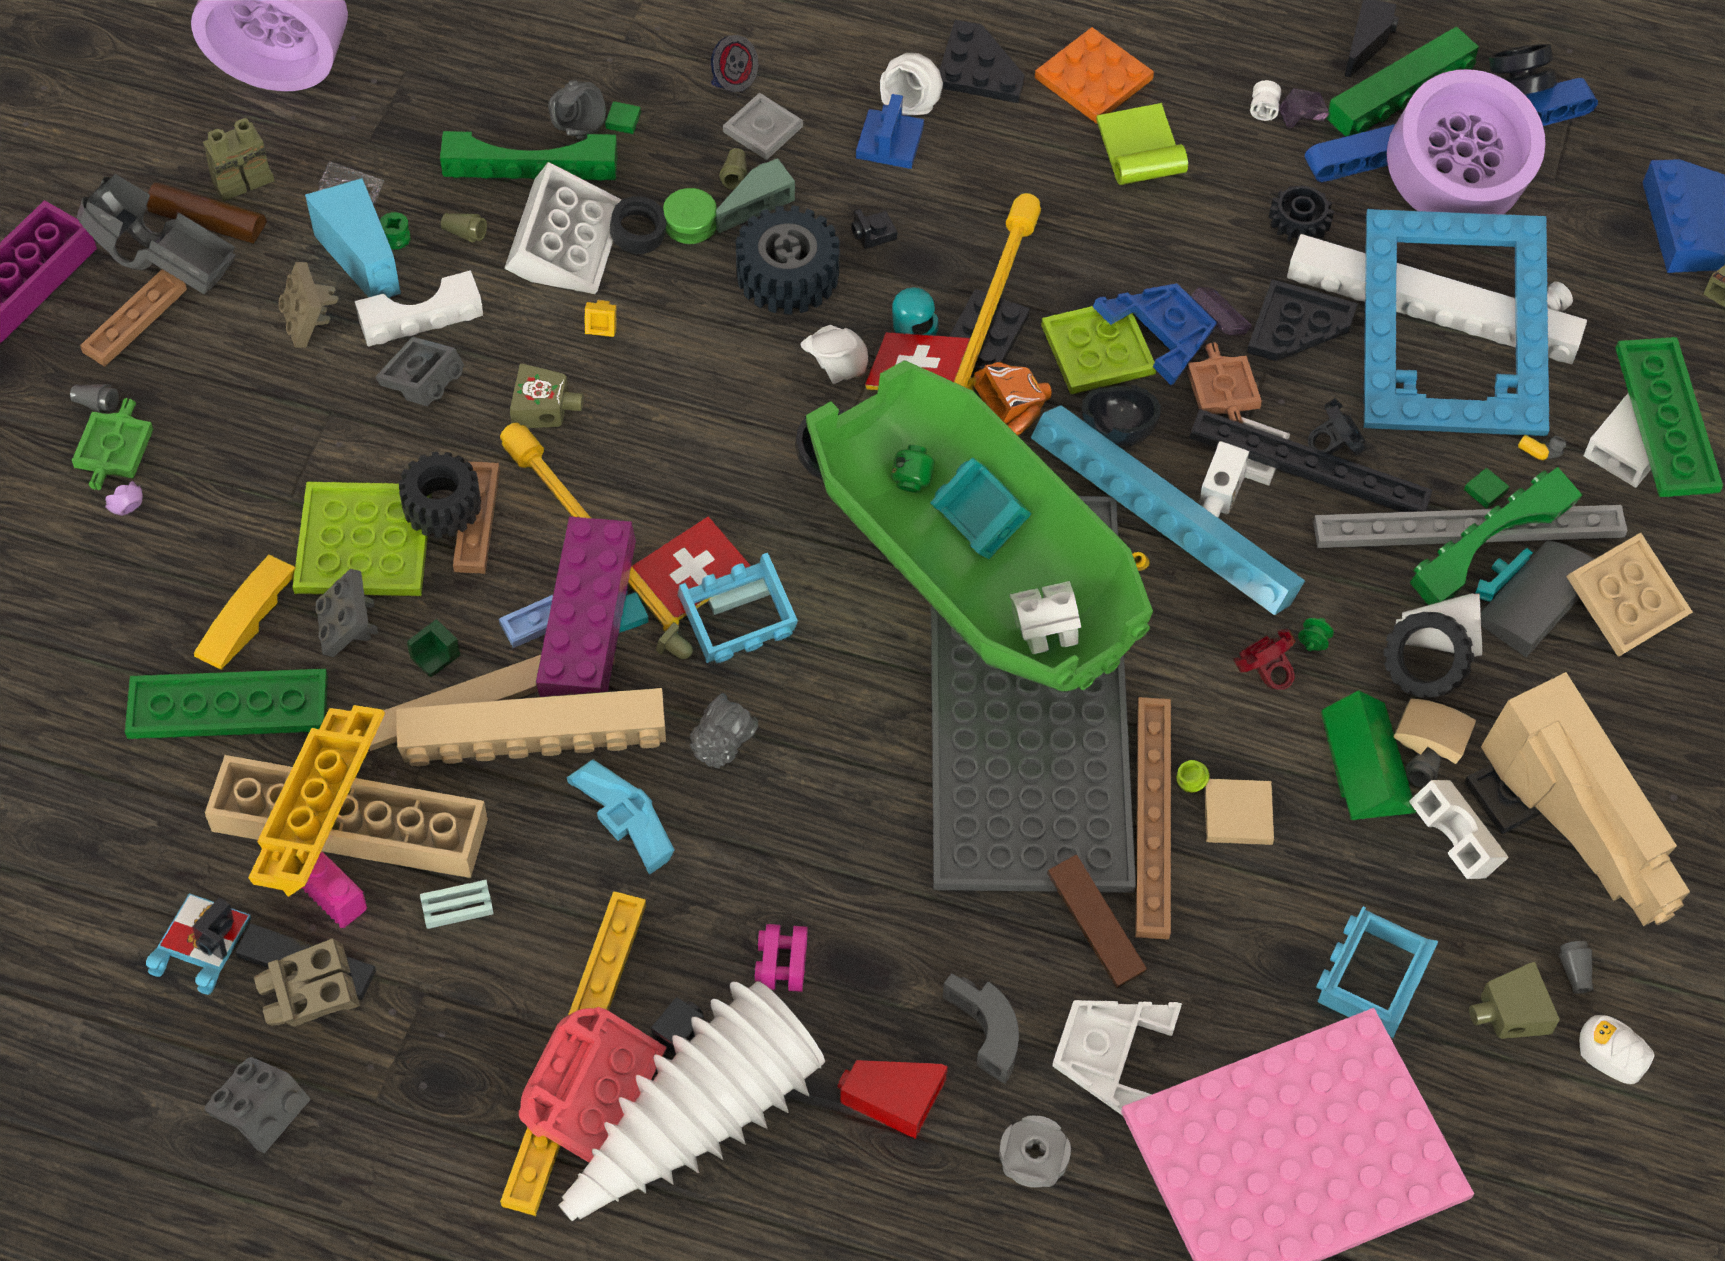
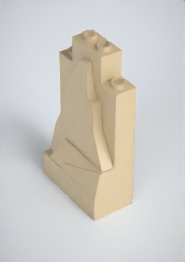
M1567 672L1508 700L1481 746L1500 779L1505 782L1517 797L1521 798V801L1529 809L1535 806L1573 844L1592 871L1598 875L1612 900L1615 901L1622 897L1634 910L1643 926L1653 921L1660 925L1675 916L1673 912L1684 906L1682 900L1690 893L1668 856L1677 845Z

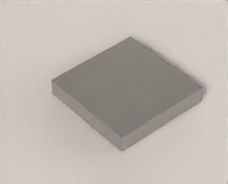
M758 93L723 125V132L767 160L803 127V120L763 94Z

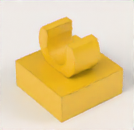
M597 300V303L587 302L585 306V334L614 337L616 333V305H611L610 301Z

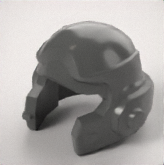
M570 80L565 85V88L559 89L552 95L548 103L553 125L558 130L566 131V134L569 136H576L577 139L585 140L587 139V134H597L606 115L605 101L600 89L593 83L586 81Z

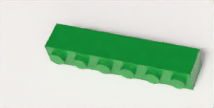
M1456 26L1331 99L1326 119L1345 137L1366 132L1376 123L1387 120L1391 114L1400 109H1405L1418 88L1431 78L1448 71L1471 70L1476 64L1479 46Z

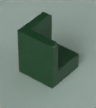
M437 619L407 641L410 658L429 677L437 674L460 656L457 638Z

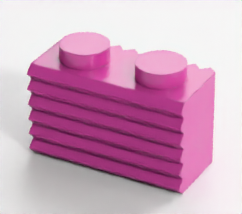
M321 851L306 885L301 889H304L305 893H308L309 897H312L313 901L317 902L318 906H321L322 910H325L326 914L335 920V923H339L340 928H345L366 911L365 897L363 891Z

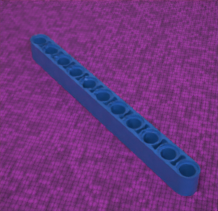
M1583 78L1560 82L1552 88L1524 94L1535 107L1543 126L1584 116L1592 112L1598 105V100ZM1395 124L1316 144L1306 151L1305 160L1319 182H1326L1388 166L1387 146Z

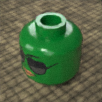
M909 445L908 449L899 450L895 454L891 478L897 483L896 487L898 489L920 493L921 489L930 485L935 461L933 457L926 454V448L918 445Z

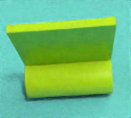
M1162 103L1096 116L1104 145L1119 185L1187 172L1188 158L1186 150L1182 144H1175Z

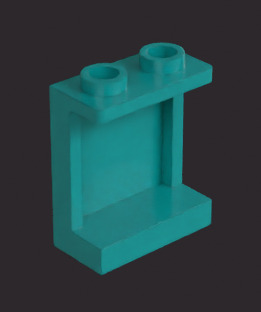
M971 458L969 461L961 464L956 471V475L948 484L942 485L936 491L935 498L930 502L934 508L941 511L970 541V546L987 559H990L1032 514L983 463L975 458Z

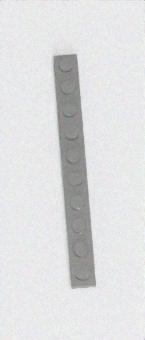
M1622 505L1573 506L1552 523L1517 525L1501 531L1486 542L1625 537L1627 526ZM1492 509L1315 515L1313 524L1317 548L1446 544L1451 540L1453 543L1460 541L1463 538L1461 533L1473 523L1479 526L1485 522L1484 516Z

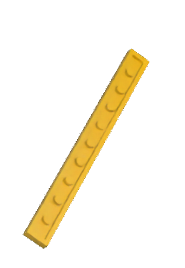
M613 891L568 1015L585 1008L594 1009L600 1007L609 1011L646 908L645 899ZM527 1127L500 1201L502 1207L536 1216L561 1145L544 1135L537 1137Z

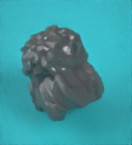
M721 693L707 706L700 724L690 734V747L694 752V756L705 762L708 767L720 768L726 763H731L736 757L735 754L738 753L737 748L741 747L742 743L755 734L758 728V720L755 716L752 718L750 712L740 704L727 700V695Z

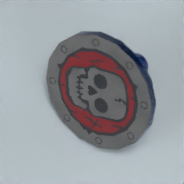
M730 35L717 43L711 57V69L714 76L711 82L712 85L719 88L722 87L730 92L744 91L751 86L756 78L759 65L756 50L747 38L740 35Z

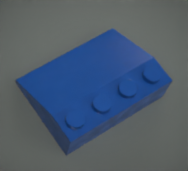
M1680 159L1652 160L1643 180V187L1667 273L1719 270L1725 265V175Z

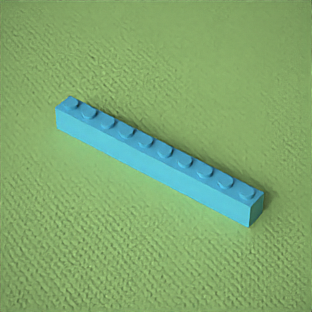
M1062 405L1042 414L1031 439L1273 615H1276L1292 604L1305 582L1304 579Z

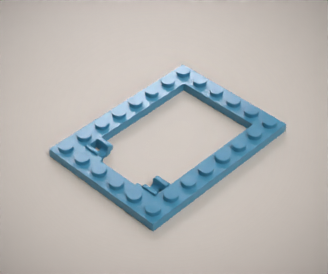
M1367 209L1363 428L1531 436L1548 435L1549 374L1546 216ZM1397 242L1515 247L1516 375L1496 374L1495 397H1487V401L1426 398V394H1417V370H1396ZM1396 383H1403V389L1396 388ZM1516 388V393H1507V389Z

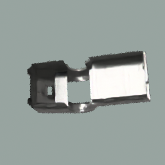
M116 174L112 178L105 176L101 181L100 187L89 198L85 196L82 199L76 216L79 222L110 253L114 260L132 270H144L155 264L205 294L222 278L236 256L233 254L235 248L233 245L179 212L176 219L165 222L161 232L151 231L143 220L150 195ZM124 232H129L134 240L148 248L138 250L132 262L119 254L115 247L117 239Z

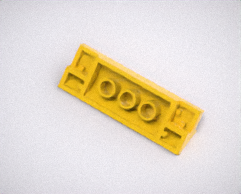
M356 705L353 706L351 711L329 708L320 729L311 728L257 842L262 850L248 877L253 885L283 890L288 897L306 885L385 715L383 710Z

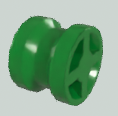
M390 212L381 217L380 223L390 248L397 250L407 246L411 236L406 216L402 213Z

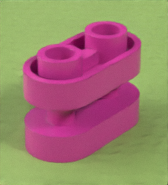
M767 924L766 931L759 930L758 951H763V961H756L755 982L759 981L770 990H775L776 980H788V991L802 992L808 927L794 926L793 936L780 935L781 925ZM779 949L791 950L790 967L778 966Z

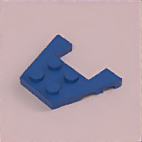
M1177 283L1144 289L1143 293L1130 295L1128 292L1118 294L1117 298L1109 300L1106 297H1100L1095 300L1093 308L1110 325L1133 313L1171 350L1157 358L1153 365V368L1170 385L1175 383L1217 324Z

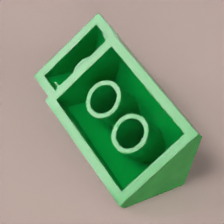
M1358 690L1322 709L1321 715L1341 797L1346 798L1350 819L1357 820L1416 813V810L1409 802L1413 797L1397 742L1393 737L1394 732L1385 703Z

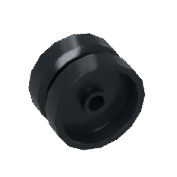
M1550 44L1519 46L1488 56L1491 72L1504 74L1499 77L1513 84L1523 94L1546 90L1557 85L1555 70L1549 67H1541L1553 60Z

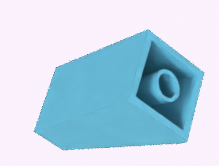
M363 179L306 194L305 197L316 239L368 298L380 294H385L390 298L401 294L394 255Z

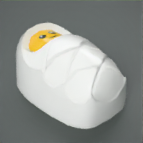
M1595 1015L1584 1024L1580 1032L1581 1056L1594 1068L1626 1084L1639 1082L1653 1061L1654 1052L1644 1039L1634 1033L1627 1025L1610 1016Z

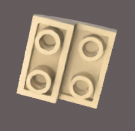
M1411 698L1393 737L1400 741L1402 745L1413 749L1420 755L1429 747L1439 756L1447 758L1456 764L1464 753L1476 720L1446 705Z

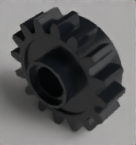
M1303 185L1289 186L1284 192L1280 190L1278 197H1273L1269 211V219H1272L1270 226L1272 228L1278 227L1277 235L1279 236L1287 234V241H1291L1294 237L1299 240L1301 234L1313 238L1315 236L1323 238L1325 231H1330L1334 215V210H1331L1332 202L1327 201L1325 194L1313 187Z

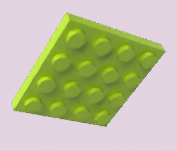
M306 482L296 568L293 579L294 594H324L349 569L361 571L364 595H422L428 536L423 535L421 529L418 531L414 530L411 522L408 523L402 509L399 484ZM432 493L427 497L432 499Z

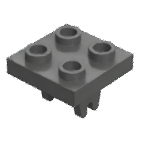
M349 569L316 601L315 611L318 615L322 655L335 657L353 639L369 641L371 640L370 634L378 633L377 626L368 623L367 607H374V600L364 596L361 571Z

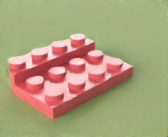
M596 1007L594 1009L585 1008L578 1010L563 1018L556 1026L523 1091L519 1118L537 1137L544 1135L590 1163L594 1157L592 1149L599 1150L608 1137L604 1123L609 1122L618 1125L624 1115L619 1103V1097L633 1102L637 1100L640 1091L636 1082V1075L651 1080L656 1071L654 1055L663 1056L667 1047L606 1009Z

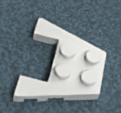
M1074 1000L1053 1061V1067L1122 1115V1106L1152 1095L1119 1084L1136 1027L1141 1026L1172 1036L1182 1004L1178 1002H1169L1168 1005H1152V1002L1118 1004V1001Z

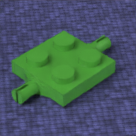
M125 398L123 400L119 413L104 414L92 411L72 458L74 468L94 472L88 484L94 490L96 488L97 490L102 489L107 475L134 478L153 432V426L151 422L137 420L131 416L136 406L135 401L132 399L128 401V398Z

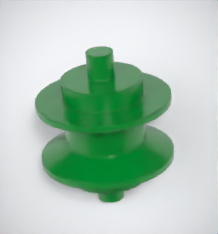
M1308 618L1303 623L1304 629L1299 632L1298 638L1307 647L1308 651H1322L1329 646L1328 639L1333 637L1334 631L1325 622L1324 618Z

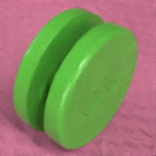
M684 188L672 193L663 205L667 222L666 233L675 241L684 244H696L710 238L716 230L717 206L715 200L707 192L696 188Z

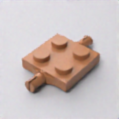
M1213 342L1212 347V343H1209L1205 347L1209 358L1201 362L1188 363L1187 373L1198 407L1201 410L1216 415L1228 414L1230 420L1243 424L1240 411L1260 409L1262 402L1247 356H1221L1218 344Z

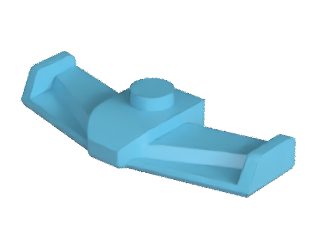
M594 759L567 777V782L571 786H575L605 806L597 812L598 819L617 841L627 834L630 835L649 874H652L670 860L675 849L652 806V800L642 789L634 787Z

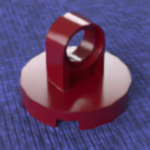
M1289 629L1277 631L1280 636L1278 638L1269 639L1268 636H1265L1243 649L1239 653L1241 658L1233 659L1238 670L1242 673L1257 669L1267 687L1276 690L1289 688L1294 681L1295 673L1284 652L1290 649L1296 642ZM1277 666L1283 667L1286 672L1284 682L1279 685L1275 684L1271 679V672Z

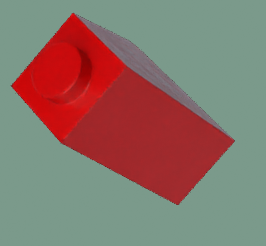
M856 1060L852 1070L846 1069L838 1083L837 1088L841 1090L840 1103L916 1139L946 1082L948 1067L943 1064Z

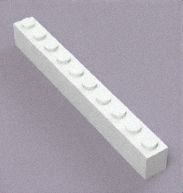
M1301 234L1290 261L1287 278L1365 302V253ZM1397 263V312L1430 321L1440 326L1463 331L1470 335L1496 341L1499 344L1516 347L1515 298ZM1548 308V357L1559 362L1573 364L1587 320Z

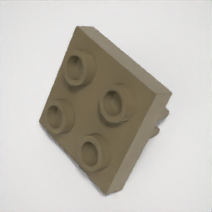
M295 262L291 274L287 276L285 291L279 297V310L284 314L286 331L288 335H291L295 348H306L314 327L329 323L330 317L325 315L327 308L323 306L336 304L339 299L338 296L333 295L336 290L334 287L314 284L307 262Z

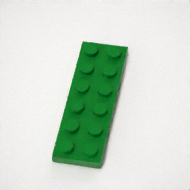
M1678 338L1618 341L1615 348L1659 497L1720 493L1723 483Z
M304 669L130 676L125 734L127 739L296 733L310 732L311 728L320 729L326 716L327 670Z

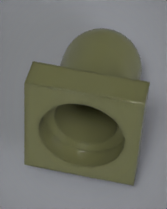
M673 622L658 640L656 651L662 655L665 650H668L679 659H687L692 655L693 647L687 640L677 634L679 626Z

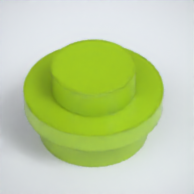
M1195 760L1186 761L1178 768L1177 783L1186 792H1197L1207 785L1209 771L1201 762Z

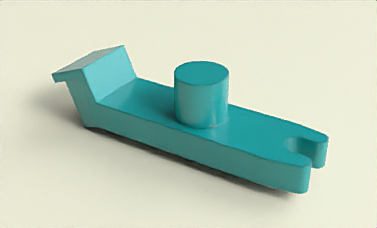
M1526 548L1510 564L1498 558L1491 567L1498 576L1491 582L1480 579L1475 594H1479L1480 599L1491 602L1492 598L1529 561V557L1533 552Z

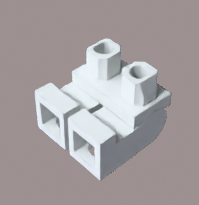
M1070 581L1042 587L1044 598L1041 597L1038 588L1010 594L1016 626L1020 628L1022 637L1027 641L1032 654L1049 650L1046 635L1058 633L1061 647L1078 644V628H1081V623Z

